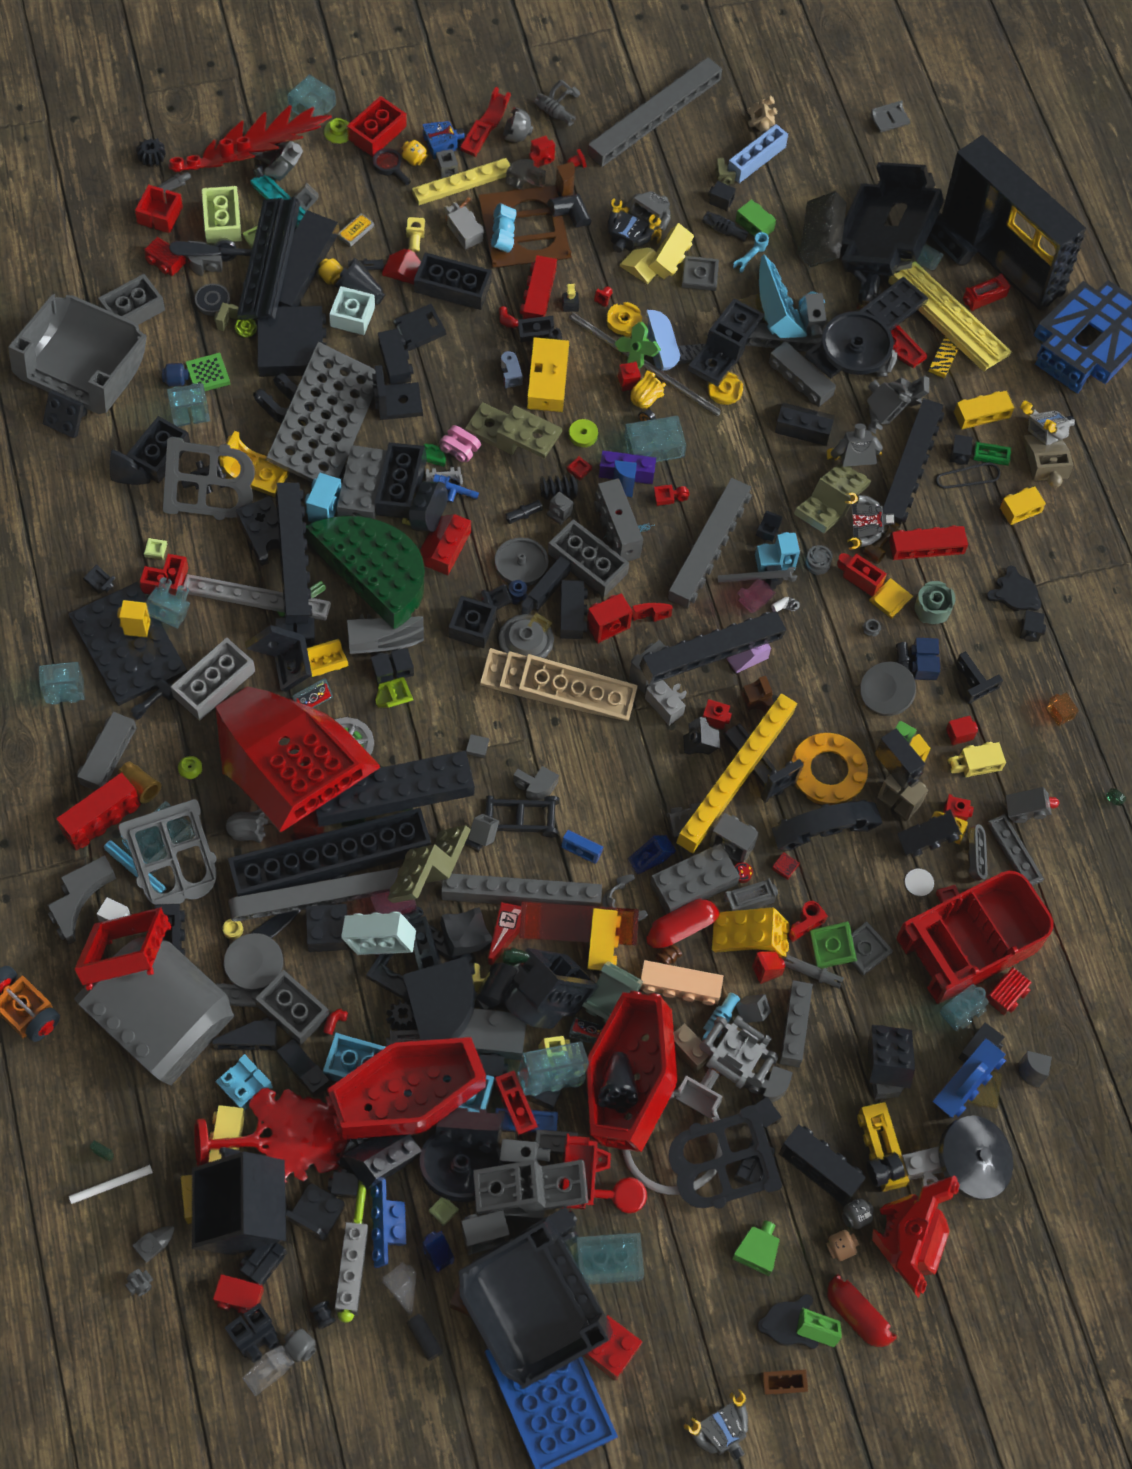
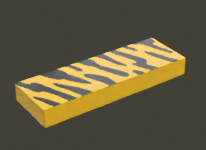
M946 336L929 369L930 373L943 378L946 377L959 350Z

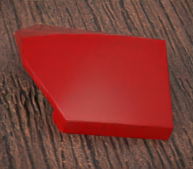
M409 249L400 250L389 256L382 276L414 284V278L421 261L413 251Z

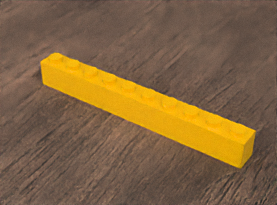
M782 693L684 826L677 839V844L694 853L793 715L797 706L795 701Z

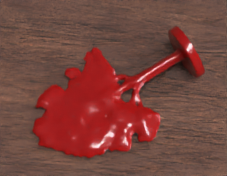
M269 1088L260 1089L252 1097L249 1107L258 1117L256 1131L248 1136L209 1139L205 1119H196L194 1125L197 1166L209 1163V1150L252 1146L268 1157L285 1160V1178L294 1171V1177L305 1181L308 1177L305 1170L313 1163L319 1173L336 1170L339 1167L336 1164L338 1159L336 1154L343 1150L348 1139H343L341 1133L337 1134L332 1117L335 1114L330 1115L327 1103L322 1102L321 1099H313L311 1097L302 1099L300 1095H296L290 1089L284 1090L278 1100H274L276 1092ZM270 1128L272 1130V1136L260 1137L264 1129ZM263 1145H268L269 1148H263Z

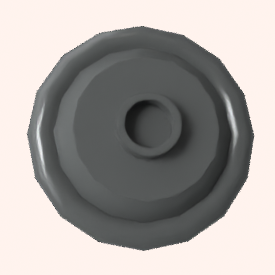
M522 614L516 615L504 623L500 629L498 641L502 652L509 653L511 651L525 656L530 654L546 658L552 650L554 636L552 629L546 621L535 615Z

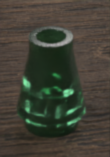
M510 946V948L504 949L503 963L515 966L525 963L530 956L527 952Z

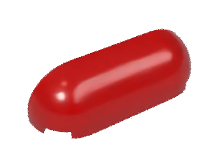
M701 898L693 900L652 923L653 927L647 936V944L653 948L671 946L714 923L718 919L720 912L717 906L709 900Z
M836 1274L831 1279L827 1288V1296L831 1306L867 1344L874 1347H885L896 1340L897 1337L889 1330L891 1326L849 1280L844 1282L841 1276Z

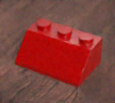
M456 514L442 516L436 531L429 532L420 549L424 566L449 575L471 533V520Z

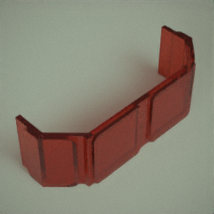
M522 902L519 938L590 942L593 909L595 908L618 911L617 916H621L620 928H616L615 936H619L618 944L637 946L639 909Z

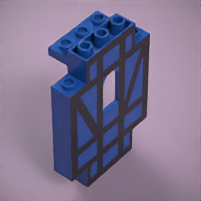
M1109 280L1098 290L1082 281L1039 323L1034 336L1044 343L1037 354L1038 358L1035 365L1077 394L1081 391L1090 375L1106 384L1132 358V296ZM1090 324L1102 334L1088 347L1078 345L1075 337Z

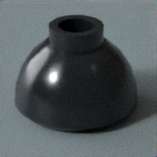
M227 238L219 239L214 244V246L220 248H237L235 243ZM218 254V256H221L222 262L231 261L236 257V255Z

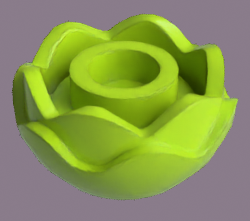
M239 319L235 324V330L241 337H251L257 331V324L254 319Z
M184 757L178 764V772L186 779H194L201 774L202 763L197 757Z

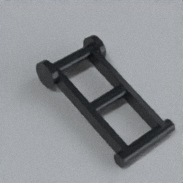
M486 796L485 815L493 818V806H516V825L498 824L497 831L543 832V836L553 838L558 836V830L555 829V806L560 803V798L557 796H546L544 801L504 800L494 799L493 796ZM524 807H548L547 826L523 825Z

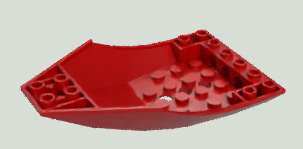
M247 686L215 706L223 774L233 780L253 800L280 832L380 768V765L359 742L329 715L278 694ZM282 738L290 739L287 745L279 744ZM292 750H299L296 754H290ZM305 761L310 762L306 766H301V764Z

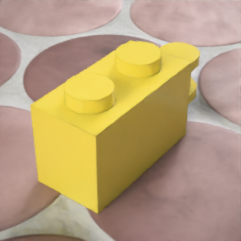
M986 742L976 747L970 745L962 750L960 756L948 759V763L952 766L951 773L964 772L965 777L1002 771L1006 764L999 742Z

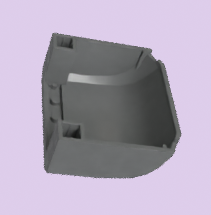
M52 294L9 345L11 369L22 381L47 392L51 390L57 391L83 403L86 409L97 414H103L110 409L137 372L143 359L147 337L133 321L73 295H66L65 298L55 297V294Z
M146 936L132 940L113 957L140 951ZM162 940L152 966L154 970L153 975L148 976L147 970L95 982L92 983L91 990H87L85 986L76 995L74 1000L160 1081L171 1086L231 1021L234 1013L231 1010L227 994L169 941Z

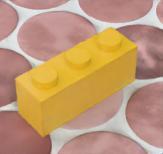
M1007 390L997 391L990 395H980L974 399H964L957 402L954 414L962 430L1011 418L1014 406Z
M593 909L587 970L601 971L604 964L608 961L614 965L617 964V956H613L614 948H618L619 936H615L616 928H620L621 916H617L618 911Z

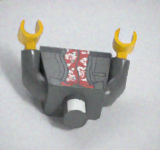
M855 493L845 494L851 496V500L845 501V503L852 504L854 538L847 540V542L852 541L854 546L850 547L849 550L871 545L881 537V533H884V525L894 524V513L883 514V507L879 505L878 501L868 496L856 495Z

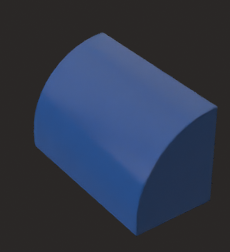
M615 460L613 480L619 478L626 497H632L637 463Z

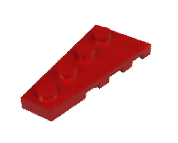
M899 325L891 331L893 350L897 352L899 360L914 368L927 359V354Z

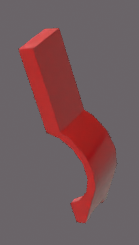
M495 87L484 116L480 120L475 121L460 147L461 151L474 157L477 156L491 130L499 124L511 93L507 92L504 96L498 93L499 88Z

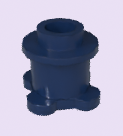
M515 580L510 583L509 592L513 599L512 604L517 605L528 597L526 593L527 585L521 580Z

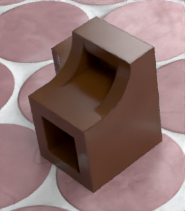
M766 676L759 677L757 681L743 686L741 695L748 710L760 709L767 714L774 704L772 698L773 691Z

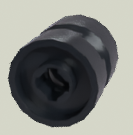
M896 1152L884 1155L882 1160L875 1158L867 1161V1170L875 1187L888 1184L889 1179L896 1181L905 1177L902 1161Z

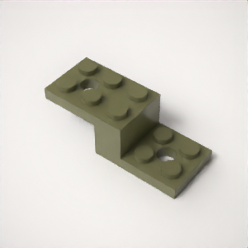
M482 402L466 426L465 431L511 455L519 446L545 459L562 433V428L515 405L510 413L507 414ZM487 422H492L494 426L487 427L485 426V424ZM539 433L542 437L534 438L533 434Z
M840 463L820 478L812 496L796 508L794 515L825 533L847 514L851 504H847L845 501H850L851 496L845 494L855 493L859 495L869 487L871 480L864 474L853 470L851 466L843 467Z
M463 825L441 830L436 836L435 844L410 849L405 855V861L398 871V876L390 888V894L387 899L392 903L418 899L424 883L449 879L471 829Z

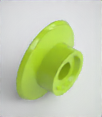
M341 118L333 119L324 128L325 138L337 144L349 141L347 136V125L349 122Z

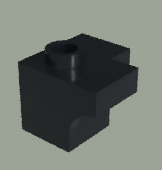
M699 717L688 724L689 733L683 736L685 754L704 753L709 755L720 748L719 730L711 728L706 718Z

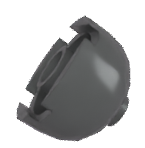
M513 107L510 112L513 115L507 118L503 136L505 137L503 139L516 143L525 140L527 135L530 136L533 126H531V119L526 111Z

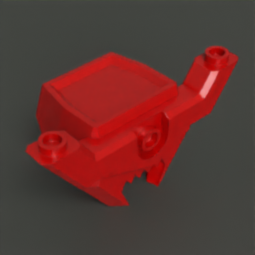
M955 1175L923 1186L919 1197L912 1194L884 1204L880 1209L881 1215L887 1216L884 1235L873 1229L872 1240L917 1297L920 1296V1293H924L926 1289V1281L923 1275H936L950 1232L944 1214L937 1207L939 1203L952 1199L953 1195L958 1193L959 1182H957Z

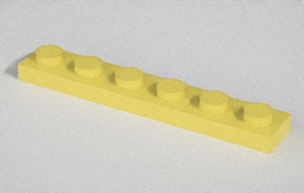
M507 158L412 188V193L418 205H422L513 175V169Z

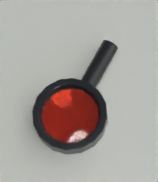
M384 148L374 154L373 167L378 173L382 175L395 174L406 186L411 183V180L400 170L402 160L399 152L394 149Z

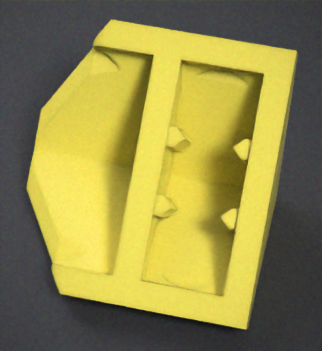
M651 248L635 249L625 258L620 267L648 284L657 275L648 267L657 252Z

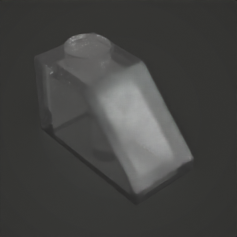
M402 1262L382 1279L388 1290L410 1316L413 1313L416 1290L415 1276L417 1274L410 1265L406 1266Z
M281 1345L265 1353L243 1377V1380L256 1396L283 1376L294 1364V1361Z

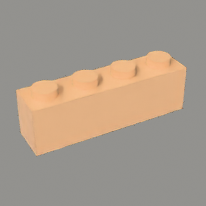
M644 960L641 975L643 983L640 990L648 994L661 993L668 998L676 996L689 1002L697 1000L702 1001L705 1005H718L724 976Z

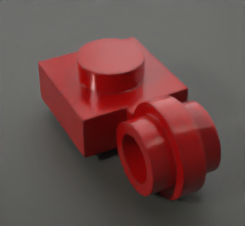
M672 484L654 487L656 506L675 504L674 497L678 501H686L690 495L689 490L685 486L678 487L676 490H673Z

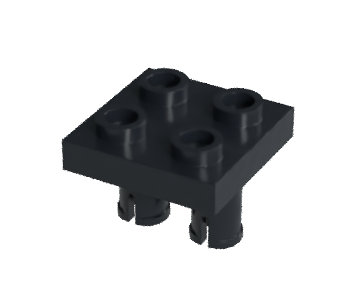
M49 391L43 424L72 438L77 437L81 418L87 415V409L84 407V404L57 391Z

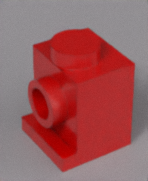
M949 794L945 801L943 813L951 809L955 817L967 821L968 817L971 818L974 806H970L971 800L952 797L953 795Z

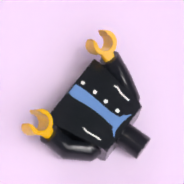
M614 198L611 201L613 211L610 212L608 219V232L611 235V242L614 243L613 249L621 253L624 248L633 251L636 247L647 244L655 231L654 227L661 224L660 218L653 223L655 215H651L649 217L650 223L621 210L618 213V209L622 207V201L620 200L619 206H614Z

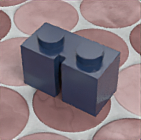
M916 638L914 644H911L910 655L913 656L914 660L911 662V672H914V679L937 680L940 674V657H936V655H939V639Z

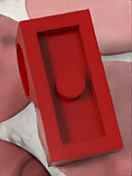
M808 901L803 905L800 913L801 921H797L791 926L788 935L792 942L826 922L828 915L817 902ZM811 910L815 915L810 916L806 911Z

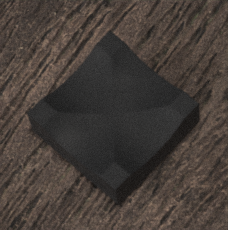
M480 907L460 914L442 915L440 926L452 957L490 949L492 937L485 926Z

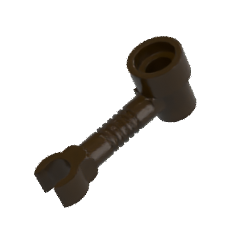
M894 521V524L889 526L884 535L874 545H867L863 553L871 557L873 562L879 564L886 554L881 549L882 546L891 538L892 532L899 530L897 528L900 525Z

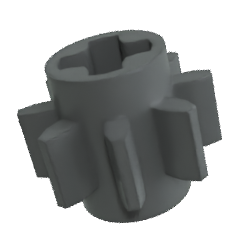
M137 1269L126 1278L129 1283L125 1286L131 1295L137 1293L138 1296H142L152 1288L150 1282L153 1279L147 1270L142 1273L140 1269Z

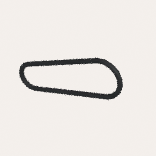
M985 462L941 473L936 477V483L943 489L991 483L997 481L1001 473L997 465ZM984 465L994 466L998 471L997 477L993 480L943 486L938 481L940 476Z

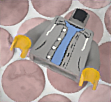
M1023 401L1020 409L1029 416L1028 431L1045 445L1068 437L1069 427L1074 426L1075 423L1072 416L1064 417L1058 411L1038 413L1035 409H1031L1033 405L1030 402Z

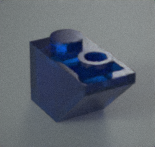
M434 1231L424 1238L423 1252L436 1273L455 1262V1257L442 1231L438 1233Z

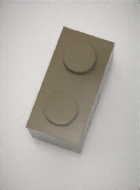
M685 1023L674 1032L675 1052L696 1073L708 1062L711 1056L700 1049L699 1045L702 1041Z

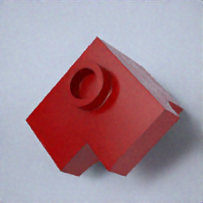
M546 135L531 141V153H529V166L531 169L550 164L555 160V143L553 140L549 141Z

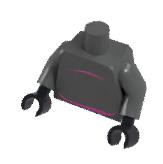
M295 142L275 143L274 145L280 149L266 169H263L261 164L254 166L255 169L252 170L255 176L259 178L265 174L266 176H273L280 182L296 165L303 152L301 146Z

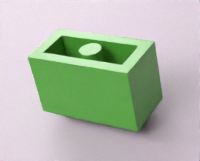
M752 199L737 210L736 222L754 237L759 232L769 235L774 231L776 219Z

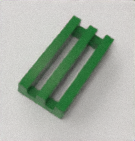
M981 442L975 443L973 460L1009 466L1011 447Z

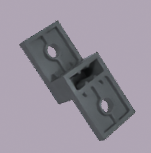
M535 1160L474 1170L476 1210L479 1214L518 1207L522 1208L526 1213L588 1203L585 1164L583 1160L542 1167ZM563 1180H569V1187L561 1190L560 1183ZM495 1184H501V1191L493 1194L492 1187Z

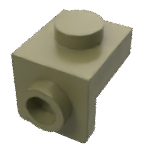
M222 303L219 312H216L214 317L217 330L224 331L230 318L239 320L237 317L239 307L234 304Z

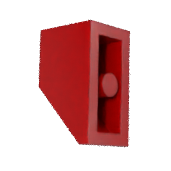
M758 952L752 968L760 984L782 976L785 963L783 958L778 956L777 952Z

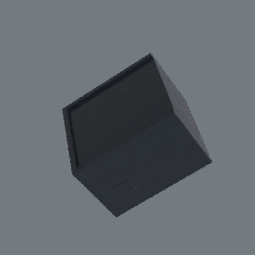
M221 1147L219 1148L221 1159L192 1168V1249L237 1255L242 1252L286 1241L285 1160Z

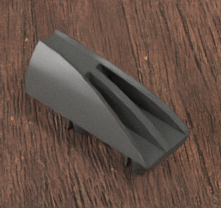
M361 614L359 619L347 620L350 654L406 648L421 643L424 640L423 616L410 617L409 620L395 630L383 618L372 619L370 614H367V619Z

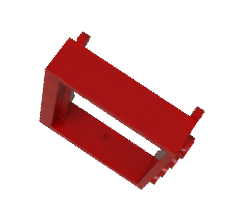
M162 908L94 924L75 966V971L82 985H86L87 990L92 989V983L147 970L148 976L154 974L152 967L166 930L171 929L168 916L163 913ZM148 931L140 951L100 960L106 945L112 944L113 939Z

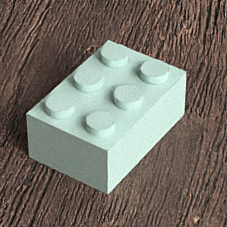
M374 912L369 915L355 913L345 916L341 938L357 955L413 953L416 930L399 912H390V914Z

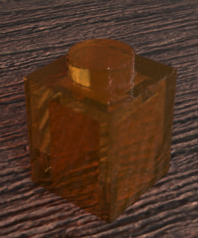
M1067 692L1051 697L1047 706V710L1058 726L1073 720L1079 711Z

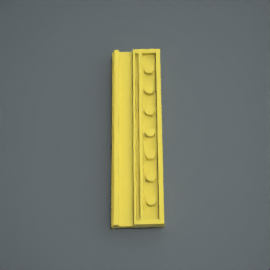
M917 262L912 263V268L901 270L889 278L888 282L893 285L899 279L905 277L928 297V301L918 310L983 372L1011 354L1012 351Z

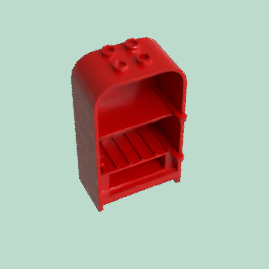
M1005 871L905 921L896 939L906 955L915 951L932 978L927 989L938 1005L1036 954L1053 930V919L1029 880L1016 871Z

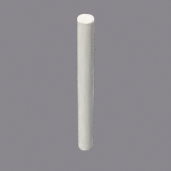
M148 1165L70 1195L71 1204L153 1173L151 1166Z

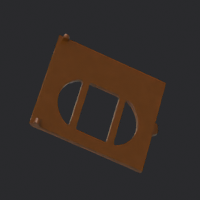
M556 185L479 194L478 197L493 268L535 262L537 255L557 260L572 258L563 216L553 217L547 204L549 199L558 197ZM524 201H537L548 207L518 211L515 218L551 214L555 232L525 236L514 235V245L509 253L491 246L492 235L494 234L493 225L495 223L494 210L499 203L514 208L517 204ZM555 238V241L550 246L541 250L526 249L518 244L520 242Z

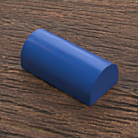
M567 830L561 845L563 849L594 864L597 863L604 848L570 830Z

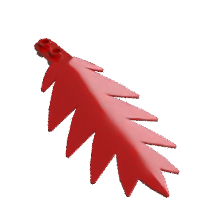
M289 105L266 130L267 113L264 112L244 137V121L242 120L224 139L220 140L216 148V140H213L206 148L203 158H200L198 155H190L187 157V160H183L181 157H173L169 160L168 167L174 172H180L187 169L197 170L204 167L223 166V163L254 158L255 155L251 154L253 152L278 149L279 147L274 145L275 143L302 139L303 136L296 134L321 128V125L318 124L332 118V115L311 117L314 111V107H311L288 123L292 105Z

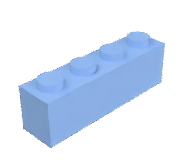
M776 124L731 158L728 171H735V180L738 183L742 182L786 148L788 133Z

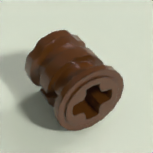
M675 944L663 948L661 954H655L659 963L667 965L675 963L676 958L682 956L680 949Z

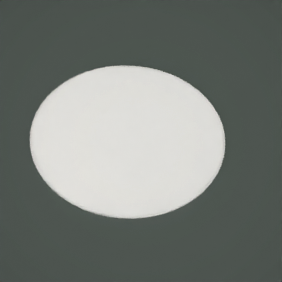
M913 869L906 875L905 885L912 894L925 896L932 891L934 880L926 870Z

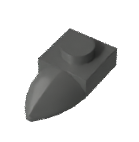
M166 1226L156 1229L151 1233L148 1232L132 1246L147 1263L168 1245L173 1236L174 1227Z

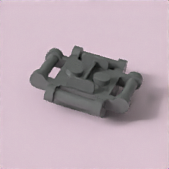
M737 1015L731 1025L727 1023L724 1017L718 1016L707 1038L703 1039L699 1045L703 1052L711 1056L706 1066L710 1069L714 1068L736 1083L735 1086L739 1089L742 1088L746 1081L755 1087H762L766 1074L772 1064H775L779 1058L774 1051L765 1049L772 1038L768 1035H763L742 1021L743 1018ZM722 1031L725 1035L717 1048H715L713 1042L719 1032ZM759 1058H762L765 1062L757 1074L752 1073L751 1071Z

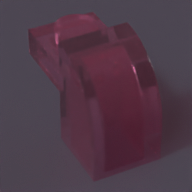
M757 579L749 589L741 588L737 594L741 597L738 601L750 613H754L763 607L776 592L764 580Z

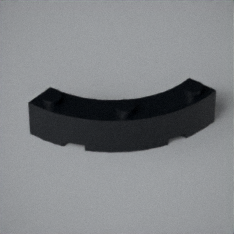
M861 800L831 806L830 804H824L819 809L806 812L791 819H783L771 829L778 849L791 851L811 842L809 838L816 835L826 837L842 832V829L850 828L851 831L868 832L883 824L876 803Z

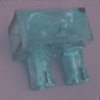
M163 577L159 581L158 588L156 587L147 599L149 616L178 629L185 619L190 606V602L186 601L189 589L186 587L183 591L184 586L180 585L177 587V592L174 596L168 593L172 581L168 579L166 583L167 578Z
M972 984L944 1005L940 1014L955 1031L960 1027L965 1029L972 1023L971 1019L974 1016L979 1018L987 1011L986 1006L989 1001L985 997V990L981 987L977 988Z

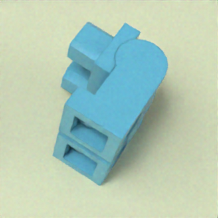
M245 1054L233 1068L231 1067L216 1080L221 1089L239 1108H244V1110L249 1108L250 1100L260 1089L269 1088L271 1090L273 1088L271 1081L257 1069L256 1065Z

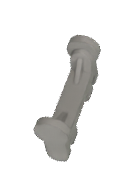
M450 467L449 472H436V468H432V473H429V469H426V481H433L435 474L449 476V479H454L457 483H460V486H463L460 467H457V471H454V467Z

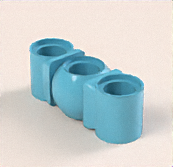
M501 203L494 210L495 223L493 225L494 234L492 235L491 246L509 253L514 245L513 232L515 226L513 222L515 221L516 210Z

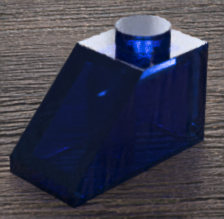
M667 835L653 836L634 852L628 860L638 875L663 863L676 852V849Z

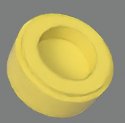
M231 919L225 921L223 924L225 937L231 940L239 938L243 933L242 923L240 921H232Z

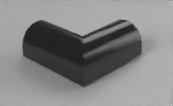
M579 193L548 200L547 204L553 217L569 214L575 228L591 224L592 220Z

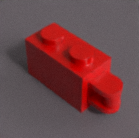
M846 553L839 555L837 566L844 571L843 577L873 597L884 584L887 573L857 553L854 557Z

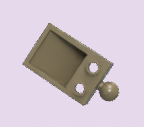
M1034 435L1023 436L1033 480H1048V484L1051 487H1059L1063 479L1069 478L1073 468L1071 454L1065 442L1059 440L1045 445Z

